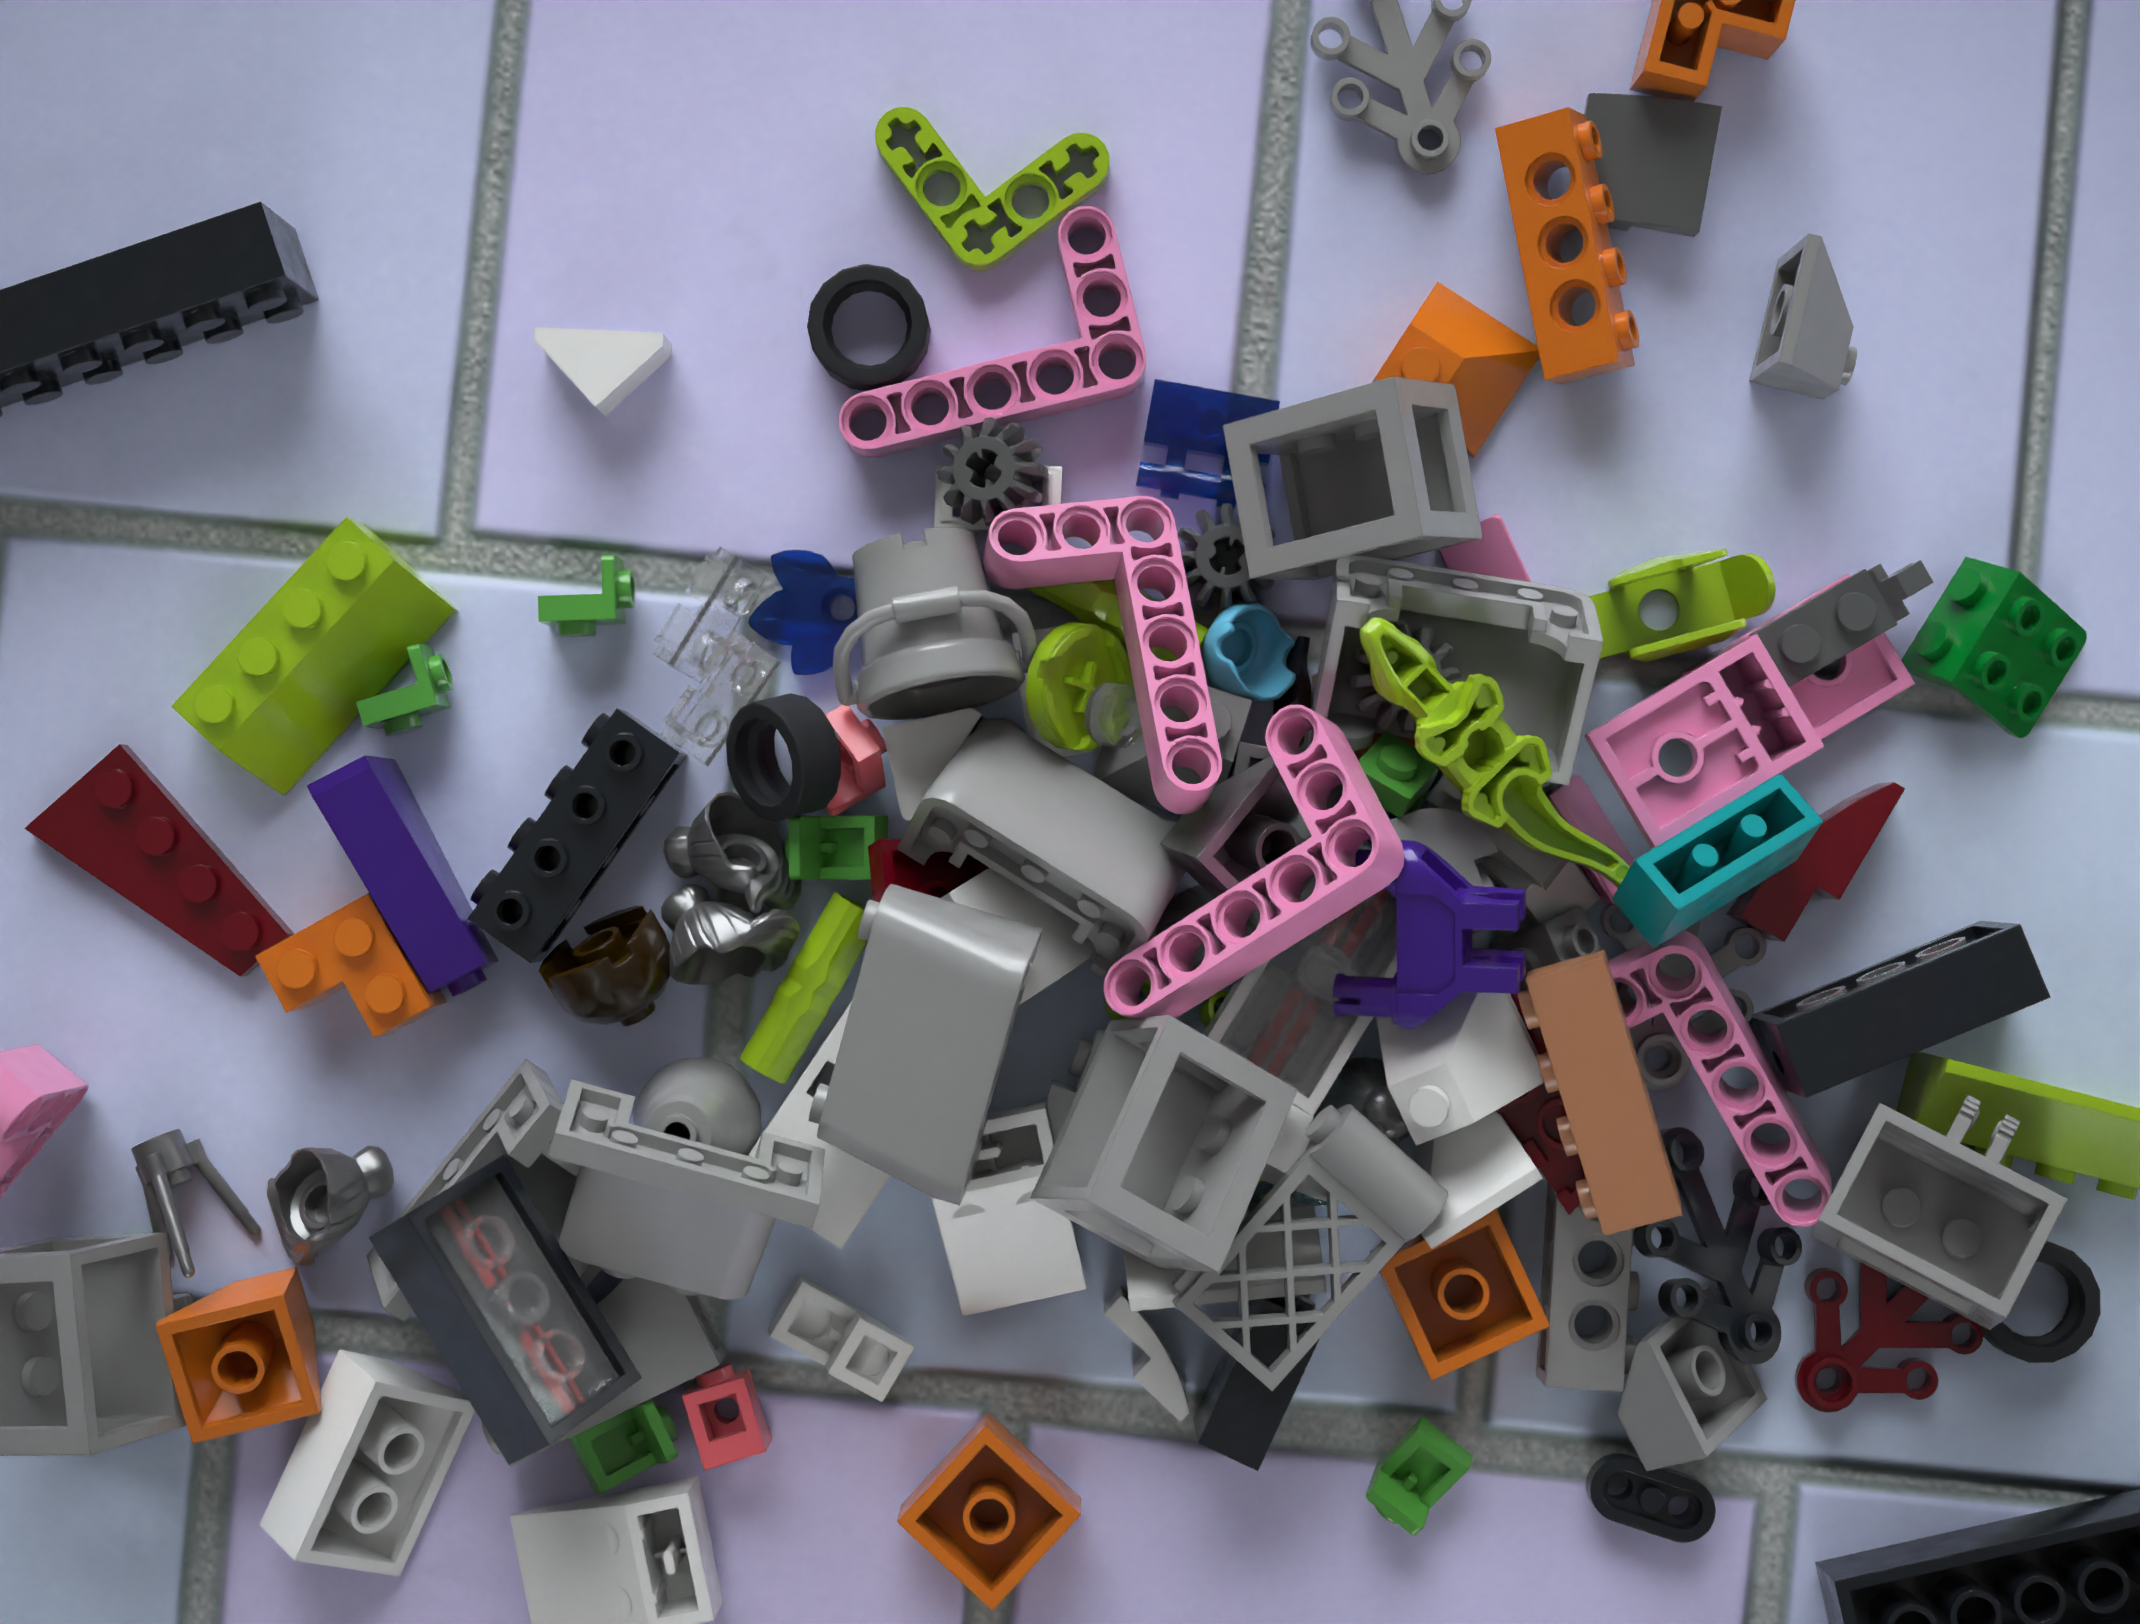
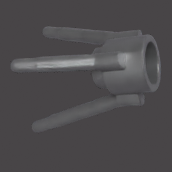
M177 1129L151 1138L131 1149L137 1163L135 1169L144 1189L153 1233L167 1232L170 1258L172 1252L168 1238L169 1233L184 1277L190 1278L194 1276L195 1267L171 1189L194 1179L190 1167L196 1166L251 1236L256 1237L261 1233L260 1226L248 1212L249 1210L208 1159L200 1139L186 1144L181 1130Z

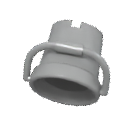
M938 527L923 529L925 540L903 543L902 533L868 543L853 553L852 560L855 571L853 577L858 619L845 628L834 647L833 675L838 700L842 705L850 706L857 704L858 710L868 718L881 720L918 719L966 708H975L999 700L1017 691L1025 680L1024 673H1028V667L1037 648L1036 633L1028 613L1009 597L990 591L973 531L962 528ZM997 611L1002 612L1014 622L1020 636L1022 658L1020 650H1016L1008 641H1005ZM860 638L862 668L856 679L851 681L849 671L850 652Z

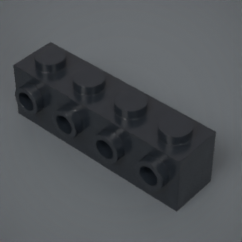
M616 708L611 717L602 713L593 722L581 742L582 745L588 748L574 769L565 765L557 773L544 794L545 797L551 800L537 821L528 817L521 824L507 846L514 854L500 873L494 869L490 870L478 884L470 898L477 906L468 917V920L529 963L540 962L545 958L688 756V754L627 711Z

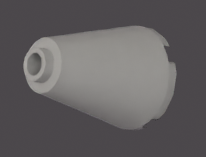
M709 1057L682 1058L664 1066L647 1081L636 1103L634 1125L748 1156L757 1143L761 1131L760 1102L749 1083L730 1064ZM680 1123L687 1126L690 1136L683 1131Z

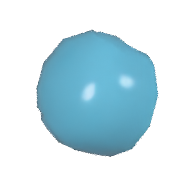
M1250 603L1229 606L1218 614L1205 636L1203 659L1208 678L1215 688L1252 700V702L1261 703L1279 700L1296 680L1295 673L1291 672L1286 665L1288 652L1295 646V642L1280 627L1275 613L1261 604Z

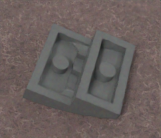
M1609 93L1588 94L1584 115L1587 121H1594L1602 144V157L1595 160L1599 184L1605 183L1607 185L1614 205L1615 218L1613 222L1607 223L1608 228L1628 231L1631 226L1689 237H1695L1700 232L1722 106L1652 96Z

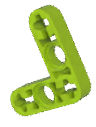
M896 107L886 112L880 118L875 129V142L882 160L956 259L966 268L974 271H988L1001 264L1064 217L1069 211L1099 191L1106 183L1110 172L1109 152L1105 144L1098 137L1089 133H1073L1063 138L985 197L927 118L918 110L909 107ZM898 125L905 131H910L915 127L919 130L915 135V141L918 150L926 160L933 151H937L940 157L925 162L917 170L913 178H910L906 171L916 168L915 161L908 151L902 146L893 151L889 148L894 142L891 130ZM1076 150L1082 157L1093 153L1096 156L1092 167L1094 175L1088 179L1081 172L1072 175L1063 182V189L1070 195L1063 200L1060 199L1054 182L1042 172L1051 167L1057 179L1070 168L1069 154ZM937 173L950 174L960 184L958 198L947 206L934 205L924 195V187L927 180ZM1025 186H1036L1046 192L1049 198V205L1042 216L1035 219H1026L1015 212L1012 200L1019 189ZM1001 205L1008 223L1019 233L1011 238L1008 235L1006 226H1004L991 237L993 250L985 255L979 248L973 249L970 252L965 250L964 247L969 243L967 230L973 226H976L981 232L990 229L998 223V215L991 210Z

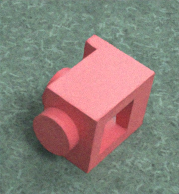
M727 1362L695 1377L697 1384L689 1386L682 1395V1399L703 1469L708 1470L766 1452L772 1441V1435L769 1427L766 1425L750 1369L734 1373L732 1363ZM722 1398L735 1400L739 1406V1415L734 1418L723 1417L718 1412L717 1402Z

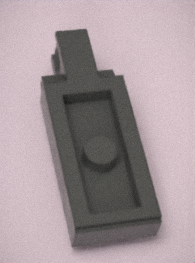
M1921 560L1903 567L1890 576L1887 575L1883 566L1878 564L1869 570L1863 569L1749 635L1757 634L1787 685L1790 687L1898 625L1897 621L1910 614L1902 600L1934 582Z

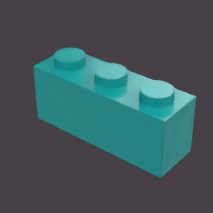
M1779 773L1635 859L1612 900L1654 949L1797 861L1823 823V820L1786 778Z

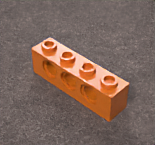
M1566 107L1495 128L1544 380L1564 384L1635 366L1632 349L1639 347V332L1631 310L1624 311L1620 286L1627 283V271L1620 249L1618 247L1612 248L1607 223L1614 221L1615 212L1607 185L1605 183L1599 184L1595 160L1602 157V144L1594 121H1587L1584 114ZM1567 167L1571 176L1570 186L1564 195L1557 199H1551L1548 193V181L1556 170ZM1579 229L1583 237L1582 250L1574 260L1565 263L1560 254L1561 241L1567 233ZM1590 291L1596 303L1594 315L1587 323L1578 326L1572 316L1573 304L1581 294Z

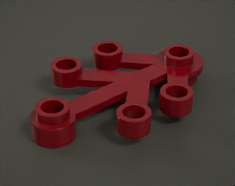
M1859 1261V1329L1841 1346L1839 1306L1847 1297L1848 1286L1845 1279L1837 1272L1829 1268H1818L1807 1276L1804 1284L1806 1296L1814 1303V1350L1805 1355L1799 1362L1795 1372V1385L1803 1401L1812 1408L1822 1412H1837L1848 1407L1858 1393H1904L1916 1400L1926 1399L1934 1394L1939 1381L1936 1370L1927 1362L1919 1358H1907L1901 1361L1896 1368L1864 1367L1862 1365L1879 1348H1949L1958 1354H1971L1981 1346L1984 1335L1977 1323L1958 1313H1952L1942 1321H1907L1929 1298L1902 1285L1887 1300V1276ZM1823 1278H1833L1836 1284L1835 1293L1828 1299H1819L1816 1292L1817 1284ZM1960 1323H1967L1970 1327L1969 1339L1963 1344H1955L1952 1340L1954 1327ZM1824 1368H1833L1836 1373L1835 1383L1830 1388L1819 1389L1816 1383L1818 1373ZM1916 1368H1923L1926 1374L1924 1384L1920 1388L1909 1389L1907 1385L1909 1372Z

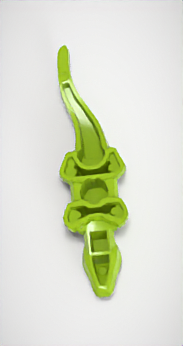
M1371 618L1360 629L1359 634L1361 644L1370 664L1373 686L1382 697L1408 710L1416 722L1417 728L1414 738L1418 753L1424 759L1436 764L1450 783L1462 794L1461 810L1464 815L1489 827L1502 829L1521 844L1537 852L1587 867L1604 876L1618 888L1630 866L1609 847L1567 823L1552 806L1542 789V785L1552 776L1546 744L1542 738L1531 735L1516 736L1500 716L1505 706L1498 683L1492 677L1479 673L1469 675L1466 682L1449 683L1437 671L1436 662L1417 640L1403 634L1393 624L1383 618Z

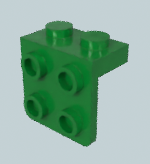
M1965 557L1901 661L1911 675L1958 691L2006 733L2018 738H2024L2031 732L2072 664L2077 659L2086 643L2087 634L2076 621L2021 572Z

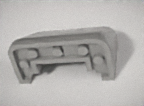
M1352 555L1338 559L1331 588L1312 710L1339 726L1355 754H1357L1358 750L1372 745L1375 733L1383 734L1385 731H1388L1397 737L1415 740V732H1401L1397 716L1387 729L1376 727L1375 717L1380 704L1370 711L1359 712L1355 704L1361 697L1369 693L1367 686L1353 688L1347 684L1349 676L1366 675L1367 671L1366 667L1357 664L1351 658L1354 650H1364L1359 634L1360 629L1371 618H1383L1391 624L1405 621L1410 628L1411 638H1413L1415 632L1421 626L1427 625L1433 628V639L1429 650L1441 643L1449 642L1453 647L1452 653L1440 661L1442 668H1460L1461 677L1456 680H1447L1449 683L1466 682L1469 675L1478 673L1492 677L1498 683L1505 706L1500 716L1516 736H1537L1542 738L1546 744L1552 776L1542 787L1548 786L1550 783L1569 786L1603 645L1595 603L1591 598L1575 590L1558 586L1370 556ZM1314 729L1309 731V744L1313 741Z
M1003 718L982 719L975 726L919 803L896 848L923 866L933 853L945 851L953 853L948 862L960 868L969 854L1079 923L1071 938L1080 944H1083L1087 937L1094 944L1096 957L1089 969L1104 978L1110 967L1119 959L1150 939L1186 873L1159 845L1176 824L1175 822L1160 818L1028 736L1013 721Z
M894 884L888 886L880 902L869 899L858 931V938L867 940L868 943L829 1086L819 1084L809 1113L808 1121L819 1124L817 1138L933 1198L960 1206L976 1168L983 1143L981 1138L986 1127L987 1114L1017 1008L1024 993V985L1030 968L1029 963L1034 962L1043 929Z

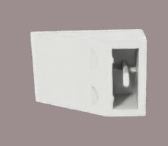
M1046 1101L987 1114V1123L981 1138L983 1143L976 1168L960 1206L931 1197L962 1316L1087 1289L1073 1221L1030 1198L1055 1144L1054 1134L1049 1123Z
M698 1476L510 1515L531 1624H700L714 1621L723 1603Z

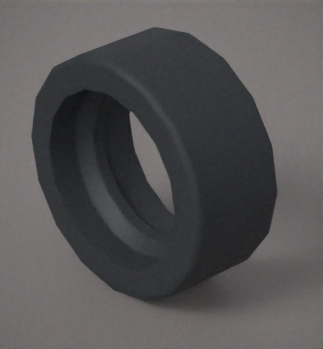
M870 264L842 269L824 282L810 304L807 323L812 350L827 373L845 386L863 391L901 383L913 375L927 354L931 332L923 298L910 280L889 267ZM866 291L883 293L895 300L904 312L907 323L905 342L899 352L885 363L872 366L856 364L844 357L836 347L831 331L834 315L841 303L853 294Z
M792 693L755 701L739 709L730 722L726 739L727 765L733 785L744 804L759 818L773 822H779L826 808L837 793L841 777V754L834 728L822 709L809 698ZM776 729L784 739L792 761L791 786L781 773L775 755L774 737Z
M2046 1241L2036 1262H2042L2054 1267L2064 1277L2068 1286L2069 1303L2063 1319L2051 1332L2042 1336L2020 1335L2013 1332L2003 1322L1991 1330L1979 1325L1984 1338L1993 1347L2028 1363H2053L2076 1353L2092 1336L2101 1314L2100 1289L2091 1268L2072 1250Z

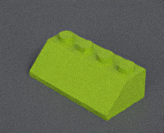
M346 517L171 707L217 750L280 794L287 795L358 719L360 715L356 702L380 695L410 662L407 647L418 643L426 645L456 613L457 609L365 524Z
M1923 1052L1910 1055L1896 1109L1897 1112L1946 1136L1965 1098L1969 1095L1981 1101L1979 1106L1980 1113L1972 1129L1966 1131L1961 1143L1975 1146V1152L1983 1156L1985 1155L1991 1143L1990 1137L1997 1123L2002 1121L2007 1114L2019 1120L2020 1124L1999 1164L2011 1168L2014 1156L2035 1161L2037 1164L2034 1174L2070 1184L2074 1183L2076 1172L2097 1177L2099 1180L2096 1190L2136 1200L2138 1188L2140 1189V1108Z

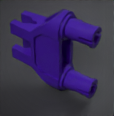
M1402 840L1401 843L1405 853L1404 866L1399 876L1390 885L1382 889L1390 890L1392 897H1396L1397 972L1393 978L1350 976L1344 973L1336 974L1333 997L1339 998V1001H1334L1333 1003L1335 1016L1390 1017L1393 1024L1398 1025L1400 1029L1412 1030L1434 1016L1462 992L1518 994L1520 982H1524L1526 977V952L1472 948V929L1518 931L1520 919H1524L1526 916V889L1473 886L1447 861L1426 845L1414 840ZM1358 849L1355 859L1356 866L1362 865L1369 858L1372 850Z

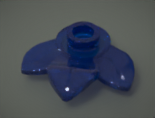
M793 549L775 553L771 556V564L774 574L783 589L773 593L756 608L748 620L749 626L768 641L792 646L791 666L795 675H814L825 672L833 667L834 647L845 628L858 619L854 578L838 576L830 562L823 555L813 551ZM840 597H849L855 604V611L847 620H838L832 614V605Z

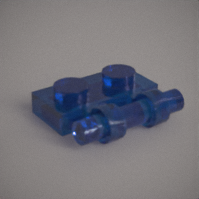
M1155 379L1143 445L1168 449L1165 465L1140 461L1136 486L1161 490L1160 497L1176 500L1179 499V494L1217 500L1216 507H1221L1223 504H1231L1233 510H1235L1237 503L1223 425L1278 410L1280 401ZM1187 453L1224 459L1221 475L1184 469ZM1258 454L1259 465L1267 467L1270 455Z

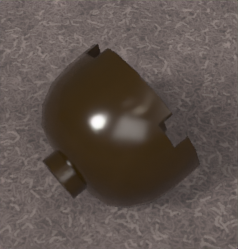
M633 906L618 910L583 927L586 933L591 936L573 949L567 939H565L543 960L539 973L555 999L568 1014L586 1023L607 1025L620 1021L623 1026H631L644 1020L655 1010L656 1005L653 1001L665 990L670 977L669 941L653 911L650 909L647 913L643 906Z

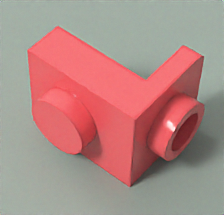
M844 705L826 714L827 719L834 728L841 754V777L837 793L825 808L832 816L840 814L886 787L882 754L887 752L883 737L870 719L860 722L851 708Z

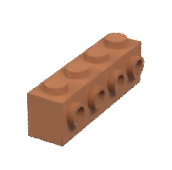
M1605 949L1528 971L1526 976L1528 989L1519 991L1518 998L1528 1029L1540 1027L1547 1052L1537 1055V1060L1547 1092L1560 1091L1567 1115L1556 1118L1557 1126L1567 1157L1579 1154L1586 1179L1576 1181V1188L1586 1220L1598 1217L1603 1236L1682 1216L1679 1192Z

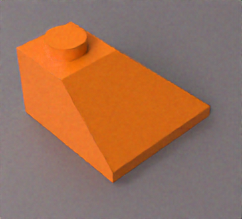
M1437 281L1372 383L1395 376L1455 385L1467 454L1474 458L1540 356L1538 346Z
M297 1267L235 1281L158 1320L155 1327L192 1444L320 1413L321 1396L315 1326Z

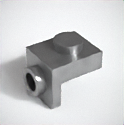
M1580 906L1572 908L1549 921L1505 935L1489 944L1491 949L1526 952V976L1530 970L1601 951L1598 937L1590 926L1583 908ZM1526 977L1524 982H1520L1519 991L1528 989Z

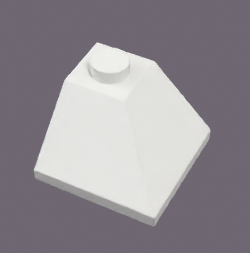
M1462 992L1434 1016L1412 1030L1400 1029L1398 1025L1393 1024L1390 1017H1376L1387 1086L1416 1146L1471 1125L1544 1083L1537 1060V1055L1539 1054L1510 993Z
M1496 1111L1471 1125L1416 1146L1413 1160L1448 1191V1198L1443 1209L1435 1220L1420 1234L1431 1249L1543 1179L1537 1167Z

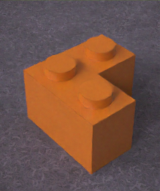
M1652 0L1629 90L1655 97L1694 102L1707 86L1716 48L1768 60L1786 40L1796 0Z
M370 893L255 956L286 1013L306 1009L346 987L374 1038L393 1033L447 1003L441 991L432 993L427 991Z

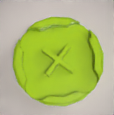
M1068 622L1052 629L1037 646L1028 667L1026 700L1030 719L1038 733L1056 748L1092 751L1108 743L1121 728L1127 712L1121 711L1124 695L1131 696L1133 679L1128 654L1119 637L1109 629H1101L1096 624Z

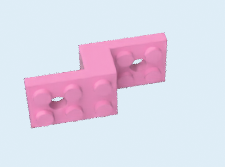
M1850 574L1840 577L1680 673L1681 678L1584 735L1650 847L1659 846L1775 775L1825 747L1821 741L1823 738L1915 684L1885 632L1840 658L1839 671L1831 680H1822L1811 674L1790 687L1787 685L1757 634L1749 635L1848 578ZM1671 739L1683 741L1688 745L1692 753V764L1689 770L1679 777L1667 774L1659 764V751L1662 745Z

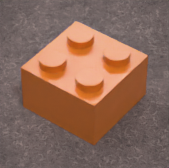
M1494 1209L1433 1249L1419 1234L1415 1238L1406 1241L1379 1271L1419 1360L1431 1380L1437 1379L1550 1326L1497 1209Z
M987 1411L903 1502L897 1523L993 1611L1081 1516V1497Z

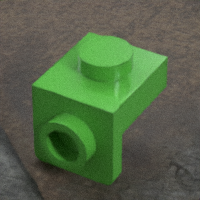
M615 555L601 556L602 594L538 596L539 622L548 626H557V636L559 637L595 636L596 625L626 624L625 608H634L635 579L633 571L624 570L623 560Z
M418 643L408 646L407 650L417 684L357 701L356 705L363 727L384 728L386 736L399 735L423 727L421 716L450 708L446 692L454 689V683L444 655L442 653L435 655L433 648L425 644Z
M1385 731L1359 760L1382 807L1400 819L1407 812L1410 813L1420 809L1439 770L1436 764L1424 759L1414 746L1388 731Z
M888 815L796 816L790 818L788 822L789 833L785 840V856L789 863V878L791 880H871L868 846L879 838L888 839Z
M651 1399L568 1438L594 1494H602L657 1463H668L678 1457L673 1441L678 1438L673 1420L663 1406L659 1405L656 1407Z
M1422 1416L1377 1462L1366 1492V1498L1375 1506L1383 1518L1391 1523L1400 1525L1411 1535L1415 1536L1424 1528L1430 1508L1469 1470L1473 1456Z

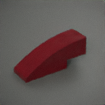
M1895 782L1876 784L1842 800L1819 815L1823 823L1797 861L1737 897L1726 914L1748 928L1759 931L1768 940L1785 942L1813 893L1823 899L1840 900L1905 791V788Z

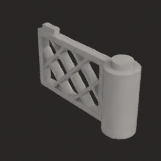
M1346 1104L1338 1110L1334 1106L1329 1105L1313 1119L1305 1132V1135L1310 1139L1306 1151L1240 1224L1220 1273L1183 1270L1172 1282V1285L1179 1291V1294L1172 1300L1173 1304L1271 1391L1279 1385L1402 1245L1422 1233L1435 1220L1448 1198V1191L1351 1104ZM1310 1175L1326 1189L1327 1217L1291 1219L1290 1195ZM1337 1200L1354 1215L1338 1216ZM1281 1206V1220L1268 1221ZM1366 1225L1382 1239L1364 1261L1340 1262L1338 1227ZM1328 1228L1329 1263L1293 1265L1292 1230ZM1282 1231L1283 1266L1247 1269L1246 1244L1256 1233ZM1236 1257L1237 1270H1224ZM1353 1273L1341 1286L1340 1274ZM1330 1275L1331 1298L1320 1310L1296 1312L1294 1277ZM1284 1278L1285 1312L1249 1315L1247 1280ZM1238 1282L1239 1316L1211 1318L1195 1304L1196 1300L1212 1283ZM1296 1323H1308L1297 1335ZM1286 1324L1287 1348L1268 1368L1251 1353L1249 1327ZM1240 1328V1343L1225 1329Z

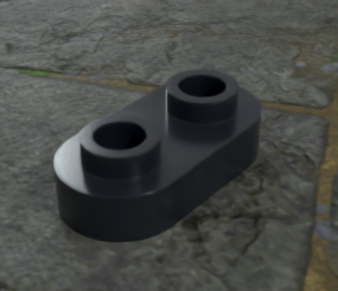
M1613 1453L1597 1460L1587 1475L1586 1490L1591 1503L1602 1516L1611 1521L1680 1543L1698 1540L1713 1525L1716 1513L1714 1499L1699 1480L1688 1474L1667 1467L1646 1471L1639 1458L1622 1453ZM1616 1475L1626 1476L1628 1478V1486L1623 1493L1619 1495L1608 1493L1607 1486L1612 1477ZM1677 1495L1687 1496V1509L1679 1515L1670 1514L1668 1511L1670 1500Z

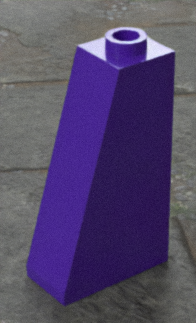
M365 755L307 785L312 798L427 991L432 993L448 988L452 997H455L487 981L483 969L499 960L484 931L468 920L473 910L396 760Z

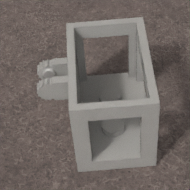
M1394 376L1223 425L1250 579L1317 580L1333 576L1338 559L1352 555L1398 560L1483 539L1455 385ZM1258 454L1279 455L1294 536V541L1276 546L1273 544Z
M1171 1015L1110 1020L1081 1087L1076 1091L1071 1102L1072 1106L1066 1120L1056 1135L1055 1144L1030 1198L1157 1268L1220 1273L1298 1089Z
M1967 1095L1946 1136L1879 1103L1821 1213L1811 1236L1991 1330L2007 1319L2068 1199L1999 1164L2020 1124L2019 1120L2006 1114L2004 1119L1997 1123L1990 1137L1991 1143L1983 1156L1960 1144L1966 1131L1972 1129L1980 1113L1979 1106L1981 1101Z
M167 1232L58 1237L0 1249V1456L93 1455L186 1426L155 1327L158 1320L193 1303L191 1293L173 1294Z

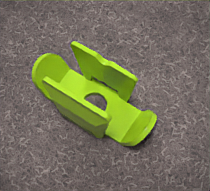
M1726 549L1651 558L1630 569H1625L1608 581L1610 591L1588 596L1595 603L1603 638L1599 659L1626 652L1629 660L1650 662L1725 641L1747 626L1746 619L1760 616L1771 608L1776 588L1770 567L1760 556L1753 553H1745L1703 565L1728 555ZM1650 591H1665L1677 603V619L1666 630H1653L1647 627L1640 618V602Z

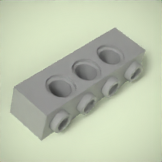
M1548 1181L1540 1305L1550 1326L1538 1331L1536 1377L1545 1387L1623 1392L1624 1374H1629L1636 1350L1634 1336L1627 1335L1628 1310L1637 1309L1640 1294L1638 1272L1630 1271L1632 1246H1635L1633 1239L1635 1228L1603 1236L1598 1217L1586 1220L1581 1203L1569 1215L1556 1197V1192ZM1591 1241H1604L1608 1250L1604 1265L1596 1271H1582L1579 1267L1578 1256L1583 1246ZM1589 1305L1601 1306L1604 1312V1320L1600 1329L1590 1335L1577 1334L1574 1322L1578 1312Z

